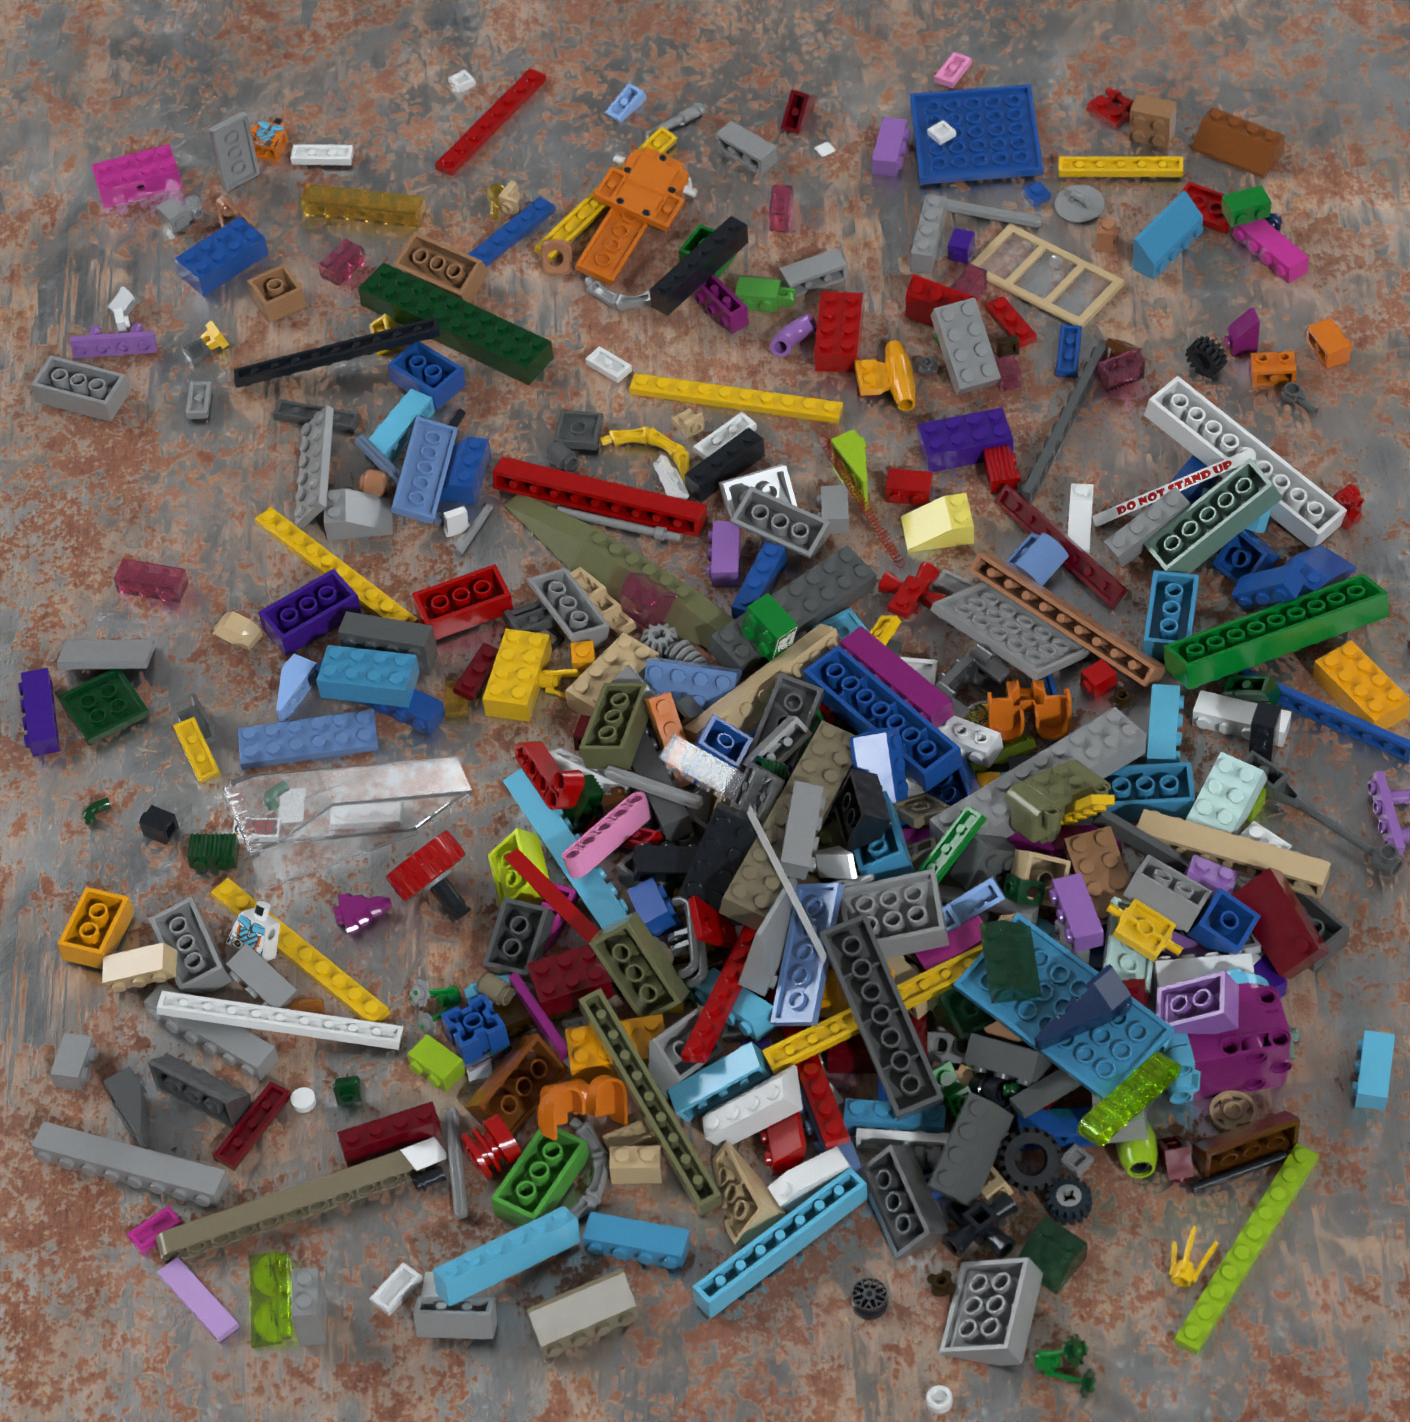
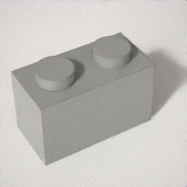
M846 485L821 486V495H817V509L822 508V512H817V516L830 521V534L849 533L848 487Z
M64 1033L50 1072L55 1087L83 1091L85 1083L91 1077L92 1063L98 1057V1047H96L92 1036Z

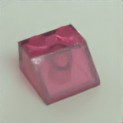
M629 572L620 590L622 611L646 629L649 628L650 624L657 626L658 622L663 625L677 596L644 573Z

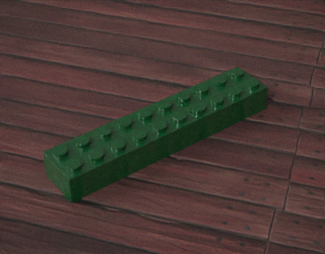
M384 262L358 287L361 306L380 315L387 314L395 322L403 326L438 317L441 336L435 337L432 340L524 384L530 385L554 359L552 342Z

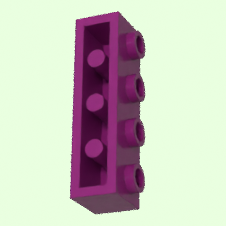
M714 274L691 294L698 304H702L708 314L714 316L721 327L726 328L731 334L749 325L748 307Z

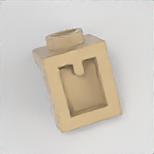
M510 181L498 196L500 211L516 216L519 213L518 201L520 193L518 183Z
M688 408L672 417V424L686 438L698 434L705 429L704 417L701 412L695 414Z

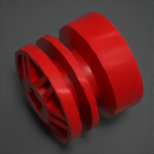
M497 1113L482 1121L486 1131L485 1134L482 1135L475 1127L471 1128L475 1140L472 1141L467 1133L460 1135L465 1153L475 1169L484 1175L487 1180L493 1178L489 1169L490 1165L499 1174L502 1170L498 1160L502 1158L509 1166H512L522 1154L513 1135Z

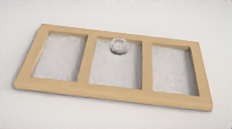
M1011 223L966 269L967 272L1074 326H1082V329L1124 286V279Z

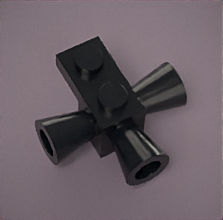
M1004 1191L1000 1192L990 1206L982 1199L971 1208L953 1201L945 1208V1213L960 1229L943 1237L945 1245L953 1255L960 1257L973 1241L979 1246L987 1242L997 1259L1005 1258L1014 1249L1016 1240L999 1230V1221L1018 1212L1016 1203Z

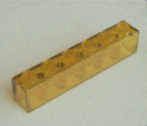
M306 184L300 199L303 216L421 228L427 212L424 196Z

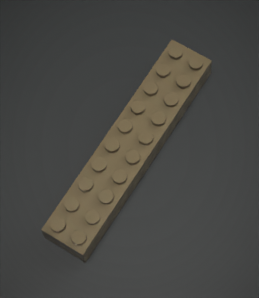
M823 720L762 827L778 860L780 858L794 782L800 781L823 787L822 796L826 797L824 810L819 811V816L823 817V825L850 770L853 769L849 738L855 735ZM758 836L723 896L719 910L720 914L758 931L784 888Z

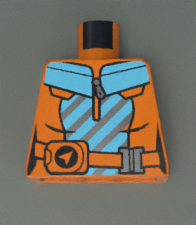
M275 118L272 123L261 120L251 129L256 157L279 163L288 143L285 122L280 118Z

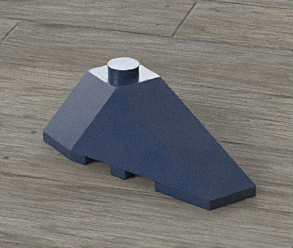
M1110 964L1085 985L1087 991L1080 998L1076 999L1073 997L1068 1002L1069 1005L1063 1016L1060 1014L1056 1015L1034 1038L1036 1048L1039 1051L1109 1023L1118 1016L1122 1017L1129 1012L1132 1005L1131 994Z

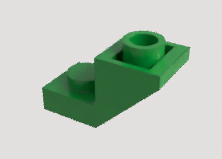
M945 1060L933 1067L932 1070L944 1096L943 1104L946 1105L952 1116L957 1119L966 1096L971 1091L969 1086L960 1083L951 1061Z

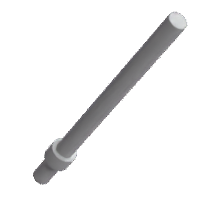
M557 507V510L576 519L653 536L656 540L664 541L666 539L681 543L683 538L682 534L667 531L666 528L659 526L653 528L565 507Z

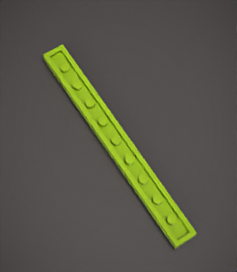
M1296 1143L1174 1338L1175 1344L1198 1355L1319 1160L1318 1153Z

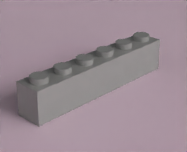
M165 982L160 983L144 1001L147 1010L146 1014L152 1021L156 1023L158 1021L161 1022L172 1033L178 1032L191 1044L197 1043L208 1054H215L222 1058L227 1065L231 1067L234 1065L241 1069L247 1077L252 1078L253 1076L261 1081L279 1061L275 1046L240 1026L158 1015L157 1005L162 991L183 994Z

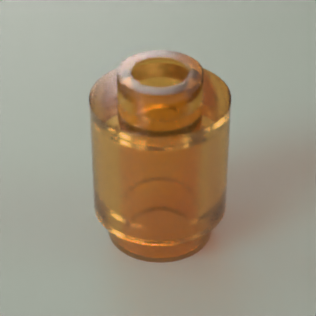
M317 997L293 999V1003L288 1005L289 1010L325 1015L323 999H317Z

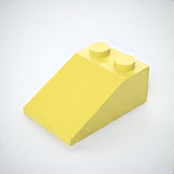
M967 493L943 496L901 516L908 552L974 544V525Z

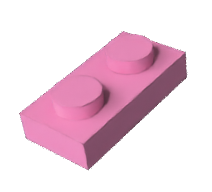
M953 52L935 75V83L953 89L971 66L972 58Z

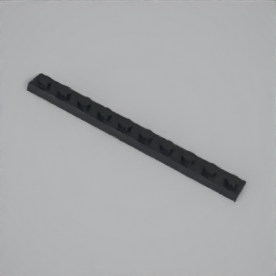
M438 317L239 367L234 369V383L236 388L250 386L258 382L270 381L274 378L290 376L302 371H310L313 368L352 360L356 357L372 355L384 350H392L399 346L431 340L441 336L440 322Z

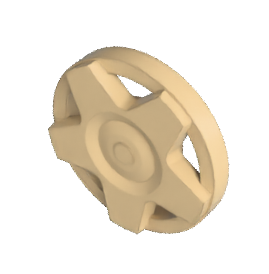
M1228 1090L1219 1093L1213 1098L1210 1103L1209 1116L1212 1123L1219 1130H1232L1248 1121H1256L1257 1107L1249 1095L1241 1091ZM1232 1097H1239L1241 1100L1235 1101ZM1221 1101V1107L1214 1108L1216 1103ZM1250 1108H1252V1111H1253V1115H1252V1116H1250V1115L1247 1113V1111H1248Z

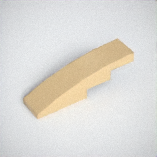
M582 567L570 573L610 625L609 631L618 638L623 632L628 634L637 628L635 621L622 611L621 604L608 595L607 589L603 584Z

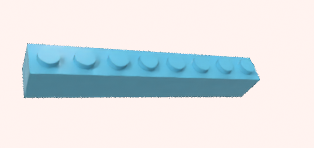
M849 1167L693 1285L694 1302L710 1319L865 1202L868 1199L867 1183Z

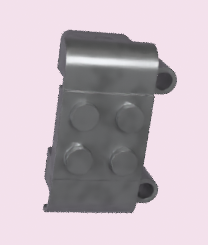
M977 643L961 660L956 659L947 674L942 673L939 676L935 687L952 700L954 715L966 719L971 714L970 709L954 697L968 684V681L985 694L991 692L992 698H997L1006 689V682L1009 681L1011 669L994 657L989 645Z

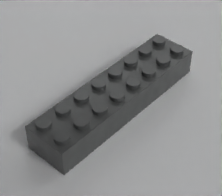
M846 545L771 596L798 624L796 636L802 631L810 632L816 624L840 613L871 592L877 575ZM745 613L712 634L708 651L723 667L742 670L741 679L768 661L766 657H763L758 652L757 647L744 637L741 631Z
M866 913L819 932L821 942L897 1122L944 1103V1096Z

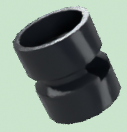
M982 1072L976 1073L971 1078L968 1086L972 1093L994 1102L1004 1110L1011 1106L1009 1099L1011 1097L1003 1096V1085L1005 1083L1012 1084L1013 1081Z

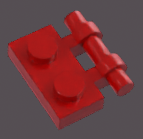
M1108 87L1105 94L1109 97L1106 98L1100 94L1086 104V110L1116 130L1130 120L1129 112L1134 100L1131 98L1127 99L1122 96L1119 90H1113Z

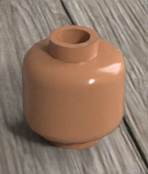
M368 469L365 474H361L359 491L385 497V494L391 491L392 481L388 480L386 472Z

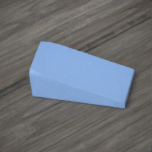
M628 83L604 113L621 122L646 101V94L643 90Z

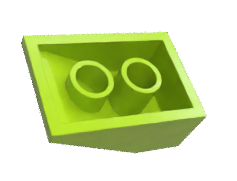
M852 429L832 438L831 446L833 448L831 450H835L832 454L837 453L836 456H839L837 460L841 459L839 463L842 465L840 467L845 466L844 469H847L845 473L849 472L847 476L851 475V478L848 480L853 479L852 482H855L853 486L857 485L855 489L859 488L858 492H861L860 495H864L861 499L865 498V501L859 504L861 505L866 502V505H868L867 457L865 455L867 445L863 436H859ZM839 463L835 465L832 464V469L844 483V480H842V477H840V475L843 476L845 473H837H841V471H843L844 469L837 471L835 468Z

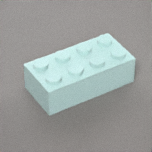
M1220 752L1185 821L1203 824L1209 828L1227 831L1238 836L1267 781L1264 770Z

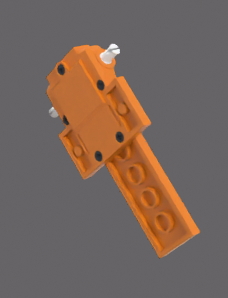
M646 147L645 150L634 149L627 158L616 154L613 162L622 165V171L611 166L593 194L594 200L611 208L577 261L575 270L610 286H613L648 227L651 225L664 232H668L684 206L685 199L681 197L687 194L695 198L698 190L688 186L689 173L683 168L684 163L669 157L666 153H660L649 147Z

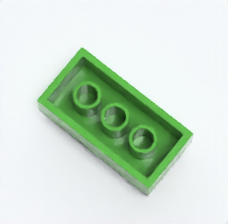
M539 1128L492 1196L491 1201L494 1214L521 1227L554 1211L589 1159L587 1141L560 1128H557V1140H552L543 1136Z

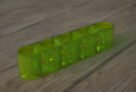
M1159 1051L1152 1054L1080 1120L1077 1127L1078 1134L1099 1147L1105 1145L1178 1078L1181 1065Z

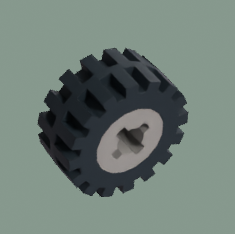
M1067 1176V1179L1059 1177L1058 1182L1052 1181L1053 1183L1051 1186H1048L1046 1193V1210L1050 1218L1054 1217V1221L1057 1223L1062 1221V1225H1067V1222H1070L1072 1226L1075 1225V1221H1078L1079 1224L1083 1222V1217L1087 1218L1089 1216L1092 1206V1194L1090 1188L1087 1187V1183L1085 1181L1080 1183V1178L1075 1177L1073 1180L1071 1176Z

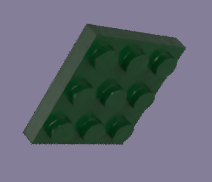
M111 669L58 696L59 702L89 746L150 716L148 708L121 669Z

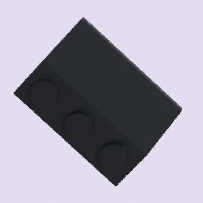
M851 769L833 804L844 848L849 852L881 839L885 831L890 828L892 820L878 774Z

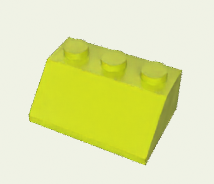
M516 828L488 854L500 908L504 897L536 905L544 899L504 859L505 856L518 848L549 879L539 835Z

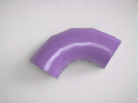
M808 313L782 328L770 343L771 352L777 357H785L796 344L815 334L817 323L814 317Z

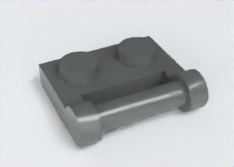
M539 598L536 602L502 611L505 623H508L510 628L514 630L537 633L558 625Z

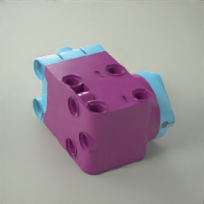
M1242 969L1227 971L1230 977L1239 985L1238 1029L1218 1034L1174 1033L1157 1052L1161 1079H1165L1169 1098L1173 1104L1215 1097L1219 1093L1228 1090L1249 1092L1279 1087L1286 1083L1288 1071L1292 1068L1290 1060L1291 1034L1279 993L1274 987L1269 986L1265 978L1253 973L1244 972Z

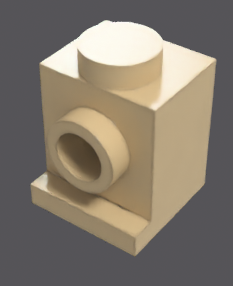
M993 1165L981 1190L990 1204L1001 1191L1006 1192L1009 1196L1014 1193Z

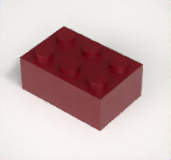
M589 944L527 963L530 980L538 1004L547 1017L580 1007L579 999L601 988L606 998L614 996L609 974Z

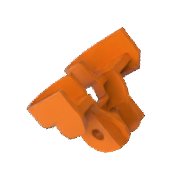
M1032 678L1031 688H1020L1018 679L1006 682V698H992V693L987 692L989 729L1001 733L1003 743L1013 742L1023 734V712L1035 711L1037 733L1046 740H1059L1065 737L1071 729L1072 699L1069 688L1063 689V695H1047L1044 681H1036Z
M600 1075L590 1084H587L582 1079H576L544 1086L540 1092V1103L538 1105V1125L541 1134L552 1140H557V1125L568 1123L567 1112L582 1115L588 1114L594 1117L608 1115L613 1121L628 1125L626 1086L621 1080L610 1075Z

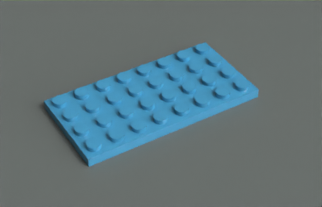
M1019 913L1014 916L953 984L954 989L1036 1051L1041 1052L1044 1057L1109 1106L1112 1105L1175 1033V1028L1132 997L1131 1009L1126 1015L1118 1016L1109 1023L1039 1051L1036 1048L1034 1038L1056 1015L1060 1014L1063 1016L1065 1014V1010L1069 1005L1068 1002L1073 997L1076 999L1080 998L1087 991L1085 985L1099 972Z

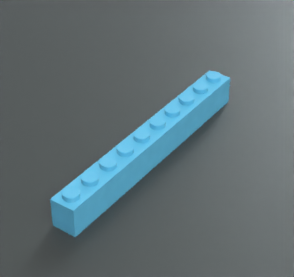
M522 768L502 780L602 930L628 916L626 912L630 909L622 898L617 900L615 895L618 892L611 881L606 884L604 879L607 876L600 865L594 867L583 877H570L563 861L562 853L577 841L580 836L578 833L572 834L571 831L574 830V827L567 817L565 819L561 818L560 815L563 814L562 809L550 810Z

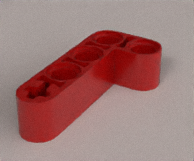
M541 741L517 743L515 746V758L550 810L574 808L584 788L585 779L583 773L580 770L562 771Z

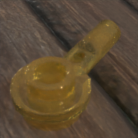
M499 183L490 185L486 192L487 198L492 202L490 218L493 220L498 219V196L504 189V186Z

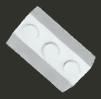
M780 464L719 482L724 505L730 518L733 517L750 486L797 507L786 465Z

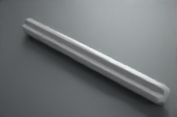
M923 195V196H922V199H921V206H922V207H923V204H924V200H925V196H926V195ZM946 199L948 212L1040 228L1042 223V217L1039 215Z

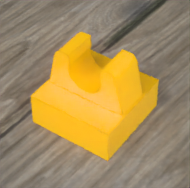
M213 321L205 325L207 330L201 335V338L210 350L219 346L224 349L229 345Z

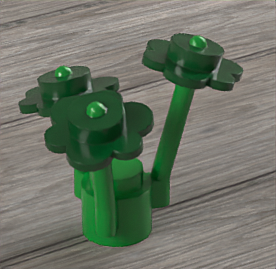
M1075 1334L1076 1338L1069 1336L1067 1341L1063 1343V1349L1036 1351V1369L1044 1371L1045 1377H1056L1081 1384L1080 1393L1083 1399L1088 1397L1089 1392L1092 1393L1095 1390L1097 1379L1095 1373L1090 1368L1087 1370V1373H1084L1082 1379L1055 1371L1056 1368H1060L1061 1356L1065 1355L1066 1361L1070 1362L1072 1367H1077L1079 1361L1081 1365H1084V1356H1088L1089 1347L1085 1340H1081L1079 1334Z

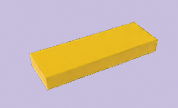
M195 717L174 724V731L199 785L220 777L221 773Z

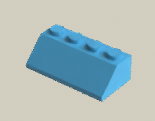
M1182 191L1134 238L1133 270L1154 280L1165 271L1172 261L1174 262L1184 249L1189 247L1196 237L1202 234L1204 229L1202 226L1203 216L1187 192Z

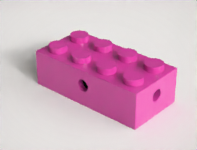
M170 144L91 164L104 209L182 188L179 171Z

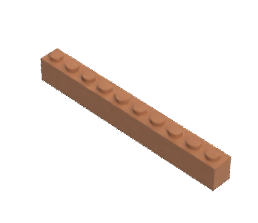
M978 552L969 569L970 573L1089 651L1103 658L1106 662L1144 687H1152V684H1159L1166 671L1165 665L999 557L988 552Z

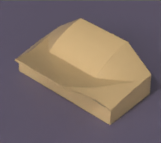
M234 611L226 612L213 628V635L231 644L235 643L249 651L263 636L262 630L252 620Z

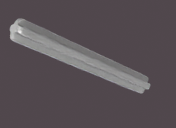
M612 765L608 766L604 771L607 779L696 810L700 809L701 805H703L702 797L694 793Z
M456 1108L445 1110L454 1214L455 1218L460 1220L468 1217L459 1114Z

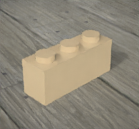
M162 942L104 956L102 983L110 987L112 991L124 992L128 988L145 987L149 983H163L166 979L175 978L177 950Z

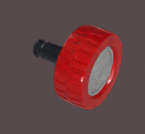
M448 830L440 833L386 875L387 881L403 901L409 900L421 890L427 892L429 889H432L447 910L455 916V920H459L471 910L446 877L451 873L450 868L466 855L461 845Z

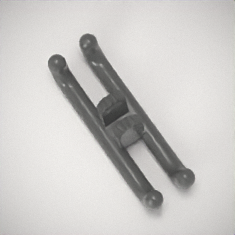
M676 896L672 898L671 904L673 906H684L680 908L679 913L682 916H686L687 928L668 935V942L673 945L669 949L673 953V957L690 954L689 964L678 971V976L686 978L692 975L698 968L697 974L686 981L687 987L693 988L700 985L708 973L706 943L696 940L689 899L683 896Z

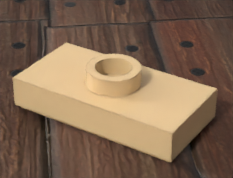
M644 1119L602 1135V1141L609 1154L610 1147L646 1146L656 1142Z

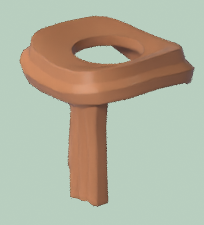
M546 240L542 243L541 263L545 274L567 275L572 271V253L575 250L573 240L569 242L565 240ZM558 250L563 254L564 259L561 265L553 266L548 261L550 251Z

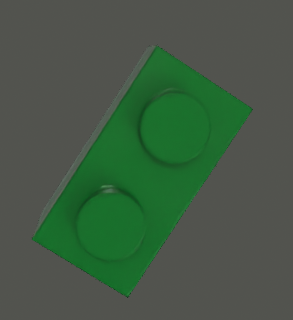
M1262 185L1222 195L1221 211L1230 227L1270 217L1271 200Z

